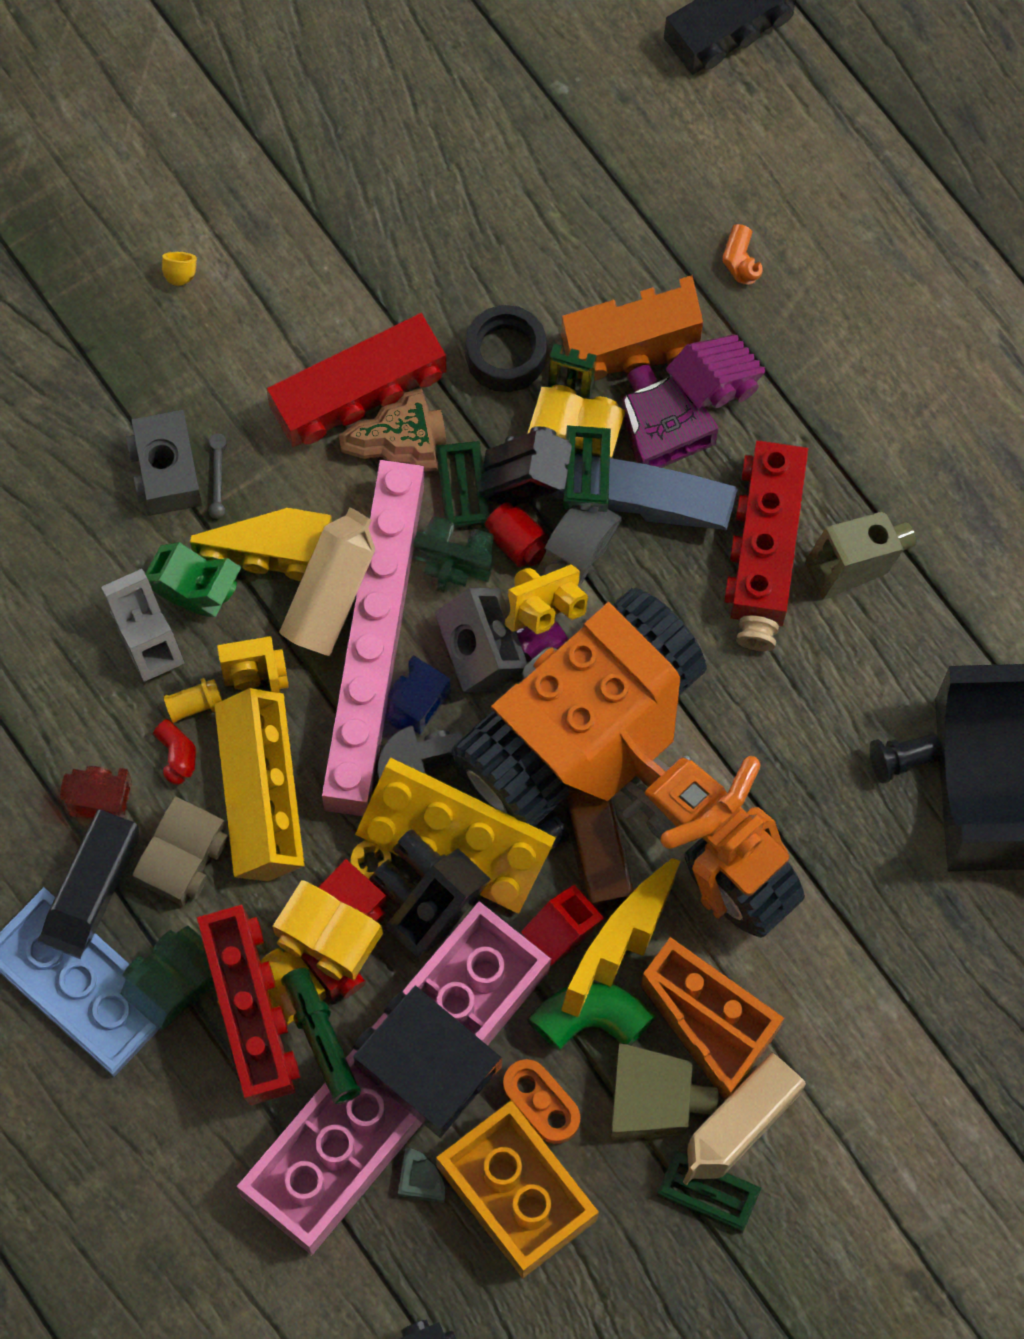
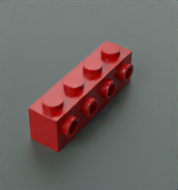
M421 312L266 388L269 407L292 448L301 443L309 445L319 441L326 435L328 430L340 424L347 426L359 421L367 411L379 405L384 407L396 403L404 396L405 392L417 386L425 388L433 385L446 373V354Z
M756 440L753 455L745 454L741 480L749 481L748 495H739L735 520L744 522L742 536H733L730 561L738 563L736 577L728 576L724 603L732 604L730 619L740 620L744 616H760L771 619L779 626H783L788 606L809 448Z
M242 904L197 917L244 1098L251 1106L296 1093L293 1080L300 1078V1072L293 1050L289 1052L284 1051L280 1035L288 1033V1028L281 1005L273 1008L268 990L276 988V983L269 961L261 963L257 945L264 944V939L258 918L253 917L249 919Z

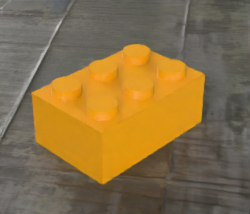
M512 1100L436 1157L438 1170L522 1279L597 1221L599 1211Z

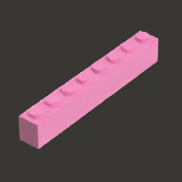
M380 460L370 515L372 521L368 528L375 546V552L356 596L322 793L324 811L363 816L373 794L424 491V466Z

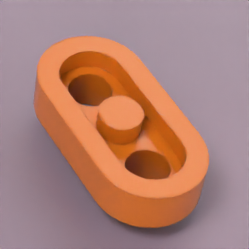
M529 1059L513 1063L507 1069L503 1080V1090L508 1101L512 1100L537 1134L546 1142L561 1144L572 1139L580 1125V1111L576 1103L540 1063ZM522 1079H530L534 1082L535 1089L530 1093H523L518 1089L517 1085ZM561 1114L566 1121L564 1126L561 1128L551 1127L548 1123L550 1115Z

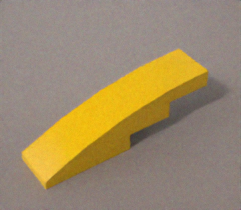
M671 858L643 881L610 916L587 949L567 989L561 1011L579 1017L594 980L611 987L626 950L644 956L673 886L681 861Z

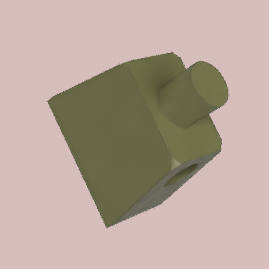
M884 512L831 525L824 529L805 560V564L824 600L887 574L904 550L916 545L915 533L907 522L893 526L888 515Z
M619 1044L610 1140L619 1141L684 1135L688 1128L689 1113L712 1115L717 1110L718 1087L691 1085L692 1062L626 1044Z

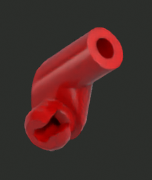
M165 719L155 728L153 736L169 750L168 765L163 768L164 778L173 785H181L185 782L186 777H191L195 771L196 747L169 719Z

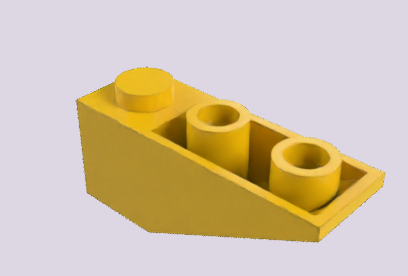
M285 508L191 535V549L207 561L228 558L252 573L265 574L268 570L285 573L287 577L301 581L324 527L332 522V517L328 514Z

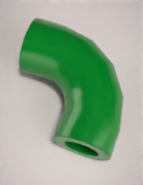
M593 982L579 1017L561 1011L569 987L567 986L542 1002L527 1018V1021L549 1045L560 1051L576 1033L589 1027L601 1028L620 1044L631 1046L649 1028L657 1015L640 999L616 985L610 987L603 983Z

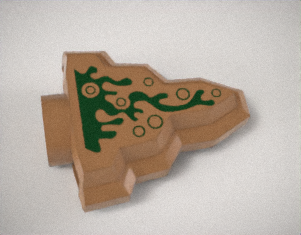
M420 388L405 392L398 402L381 407L375 419L357 422L339 435L342 453L363 459L383 457L386 461L424 466L425 472L437 471L436 446L446 445V434L441 409L429 411L423 389Z

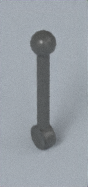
M217 433L209 439L210 448L213 451V501L208 508V514L213 519H220L225 514V507L221 504L222 452L227 447V441L224 435Z

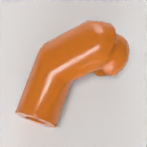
M736 224L732 226L722 260L737 282L749 285L761 277L763 267L761 262L754 263L755 259L747 254L753 231L745 225Z

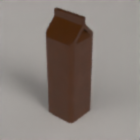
M567 785L569 795L563 800V806L584 896L599 913L617 909L634 889L613 800L611 798L609 801H606Z

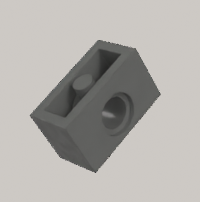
M184 410L131 419L134 435L126 436L130 460L131 462L139 461L142 475L133 476L138 502L147 501L150 516L202 506ZM160 458H168L173 461L165 469H156L152 466Z
M468 588L435 611L442 637L448 648L463 692H494L523 673L524 667L528 663L516 631L512 632L505 626V619L509 616V612L500 588Z

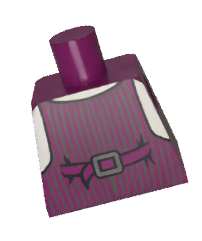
M650 365L637 367L627 375V379L634 392L623 398L622 409L626 410L624 425L636 463L662 468L716 445L719 429L716 422L705 408L701 407L698 409L672 377L658 382Z

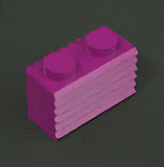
M732 334L687 344L669 364L666 371L693 404L700 409L710 405L719 408L733 399H737L738 402L745 401L759 388L757 381L765 373V367L760 366V360H754V354H749V347H744V342L738 341V335Z

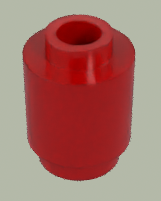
M506 502L496 508L487 518L485 528L489 531V538L518 567L527 564L534 566L543 559L547 551L545 546L549 540V535L520 506L514 507L510 502Z

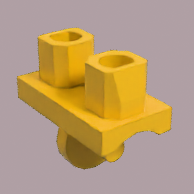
M572 564L540 576L531 568L520 570L516 573L514 579L515 587L508 590L510 614L505 619V626L512 632L528 627L538 635L551 628L556 614L562 612L571 620L584 616L587 609L588 595L578 587L580 571Z

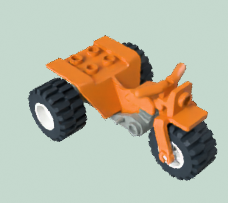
M631 588L614 604L607 602L558 650L553 647L546 648L524 667V680L519 684L516 683L491 705L494 711L452 747L451 751L455 764L464 780L482 802L532 826H536L568 797L569 789L567 785L606 801H609L616 793L622 790L633 801L623 811V817L629 818L640 809L649 818L646 821L648 828L665 848L672 849L699 839L685 852V861L692 878L702 894L700 901L708 911L712 908L716 918L719 919L724 915L741 930L759 938L765 937L805 899V895L796 872L788 862L789 854L782 844L775 820L759 807H752L748 812L741 807L760 770V761L755 756L746 757L742 761L727 793L721 784L691 761L689 756H683L671 767L657 758L659 754L674 742L678 697L705 673L707 666L699 644L679 617L653 595L638 588ZM643 782L648 788H646L643 784H641L639 787H637V785Z

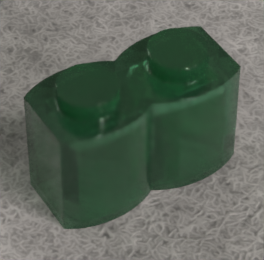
M189 925L177 933L173 930L165 933L154 946L153 954L146 959L142 956L137 957L129 964L122 975L126 980L120 994L160 1030L171 1024L190 1004L197 1001L214 986L202 937Z

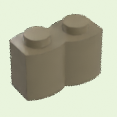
M175 796L134 870L132 876L135 883L181 906L186 904L189 897L196 900L207 880V875L202 873L210 858L217 860L227 844L229 835L224 833L226 828L224 820Z

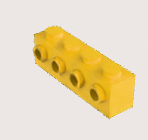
M248 688L214 704L234 877L270 881L305 866L284 694Z

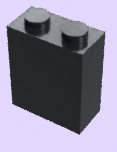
M415 985L407 995L400 991L390 1001L384 1010L388 1017L376 1030L370 1026L357 1039L353 1046V1049L357 1051L353 1056L354 1066L441 1138L502 1067V1057Z

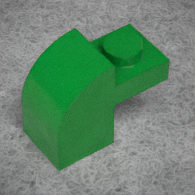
M177 542L160 545L145 575L148 578L152 591L169 602L202 616L216 617L222 604L227 602L233 595L237 586L235 578L241 567L228 558L207 561L182 543Z

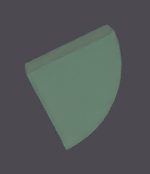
M405 1147L398 1196L445 1203L444 1182L436 1166L423 1153Z

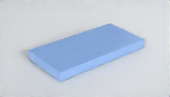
M43 887L0 932V974L107 1072L115 1077L178 1010L177 1006L97 934H94L90 945L83 952L81 959L37 943L46 916L55 899Z

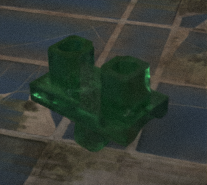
M433 516L424 533L417 531L413 546H415L414 559L427 563L424 575L438 579L436 591L446 594L451 583L466 588L469 576L489 582L493 571V535L476 529L471 530L466 546L452 543L450 541L455 530V524L449 520Z

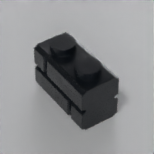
M541 426L532 427L530 433L521 437H507L505 443L486 450L483 469L486 473L481 475L478 493L481 497L502 505L510 502L515 507L565 489L568 472L565 465L569 464L572 445L568 440L556 436L557 433L554 430Z

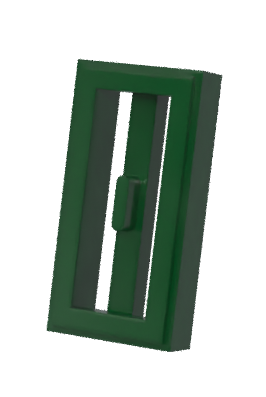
M554 343L549 361L548 387L552 388L553 385H559L561 366L568 368L566 386L575 390L578 396L584 399H591L594 389L597 355L588 353L586 361L579 359V350L571 348L569 356L562 354L563 346ZM578 371L583 372L581 392L576 390Z
M567 425L565 440L569 441L572 449L569 464L565 465L568 472L565 489H563V509H572V505H580V510L589 511L590 506L598 507V511L607 512L609 502L610 428ZM575 437H583L581 493H573ZM592 438L600 439L599 494H590Z
M480 441L437 445L446 532L455 531V528L459 527L469 530L473 529V526L481 525V528H485V522L489 517L487 499L481 497L478 493L481 475L484 473ZM472 452L479 514L471 515L464 453ZM455 454L462 516L455 517L447 455Z
M675 1150L656 1196L743 1233L761 1187L729 1173H726L721 1178L712 1179L748 1195L746 1202H743L693 1179L685 1185L683 1183L685 1176L677 1173L679 1165L688 1169V1156ZM673 1182L741 1212L740 1217L733 1216L670 1188Z

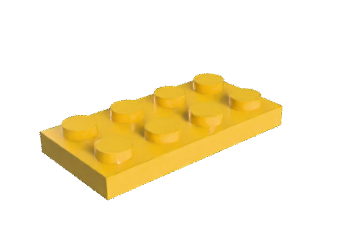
M391 757L382 772L355 835L394 854L396 853L392 851L393 847L410 829H413L440 856L443 854L447 856L456 849H460L491 879L479 895L518 914L556 837L532 825L518 820Z

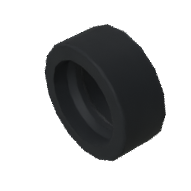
M499 305L488 308L474 318L467 330L465 359L469 371L481 385L493 391L513 392L524 389L538 379L545 367L547 337L543 325L533 313L519 306ZM501 328L515 329L529 338L532 346L531 355L528 361L519 367L512 369L496 368L483 359L480 350L482 340L491 331Z

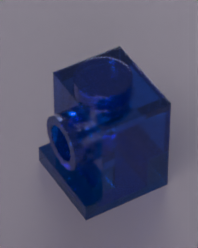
M413 655L408 661V678L404 675L399 677L389 692L388 698L391 699L390 710L385 717L400 730L413 726L414 731L421 735L451 693L450 678Z

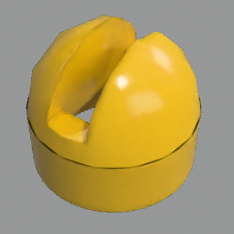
M168 252L163 254L162 272L167 282L174 286H182L189 283L196 273L197 257L186 252Z

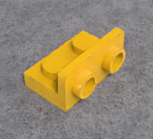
M271 636L217 645L225 687L234 685L235 689L244 690L257 687L261 684V680L269 679L271 692L281 693L280 689L289 688L283 649L273 650Z

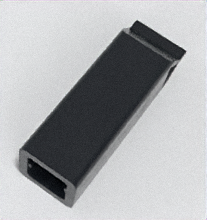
M98 809L50 907L37 943L81 959L83 952L92 941L138 842L139 826L136 823L104 810Z

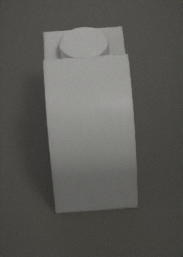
M143 569L101 587L115 625L144 682L184 664L172 630L160 611Z

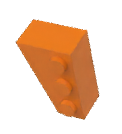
M693 276L679 279L681 287L657 295L653 287L640 291L641 300L617 307L615 300H611L563 315L561 336L565 354L569 356L571 348L579 350V359L585 361L588 353L597 355L594 381L604 378L609 373L625 371L629 374L632 370L642 365L655 366L666 363L669 365L687 344L700 342L703 319ZM578 371L577 379L582 378L583 372Z
M671 937L643 973L642 989L714 1087H718V1092L722 1098L726 1100L740 1086L779 1032L784 1017Z

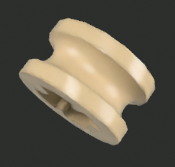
M744 616L740 618L739 627L743 632L737 634L736 642L739 645L756 651H771L775 649L776 640L772 635L777 634L779 625L775 621L760 616Z

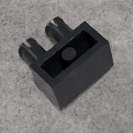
M410 829L398 840L392 851L404 859L421 876L419 884L416 886L410 882L389 859L375 870L369 880L397 907L395 915L385 928L419 958L444 940L491 879L460 849H456L447 856L445 854L440 856L413 829Z

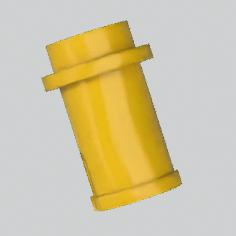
M205 678L200 679L201 684L163 696L173 723L208 709L215 712L214 704L223 701L215 679L206 681Z

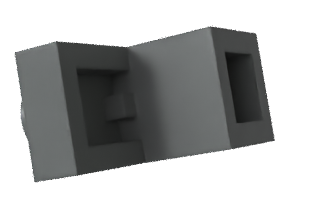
M573 505L572 509H569L548 540L545 546L547 551L536 572L543 576L572 564L580 571L578 584L580 588L593 562L604 555L622 517L608 509L607 512H600L598 507L590 506L589 511L580 510V505Z
M413 726L400 730L388 740L380 754L378 763L379 779L390 757L424 774L425 771L454 765L455 761L451 749L463 738L461 732L450 734L448 730L436 731L425 736L424 741L417 742Z

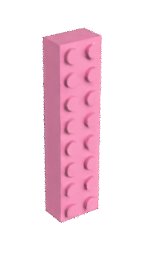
M479 901L403 992L407 995L416 985L486 1045H489L550 972L551 958ZM384 1013L373 1025V1028L376 1030L388 1016ZM355 1049L350 1052L346 1059L356 1083L361 1089L360 1095L347 1103L335 1104L332 1102L331 1094L325 1082L237 1185L239 1194L243 1199L310 1255L315 1253L422 1125L416 1117L354 1066L353 1056L357 1052Z

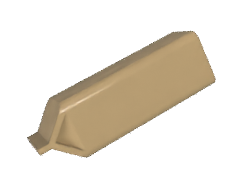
M349 507L346 516L324 527L279 631L282 636L292 643L330 656L375 552V546L368 529L372 521L370 518Z
M771 1053L692 1135L687 1148L688 1172L683 1183L687 1185L692 1179L723 1177L800 1096L806 1085L805 1081L777 1055Z

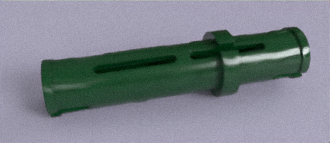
M304 967L292 970L282 977L281 982L285 986L296 1012L293 1017L297 1028L303 1029L316 1063L331 1094L332 1102L335 1104L347 1103L358 1097L361 1089L356 1083L344 1051L329 1020L331 1015L330 1008L326 1002H321L309 969L307 970Z

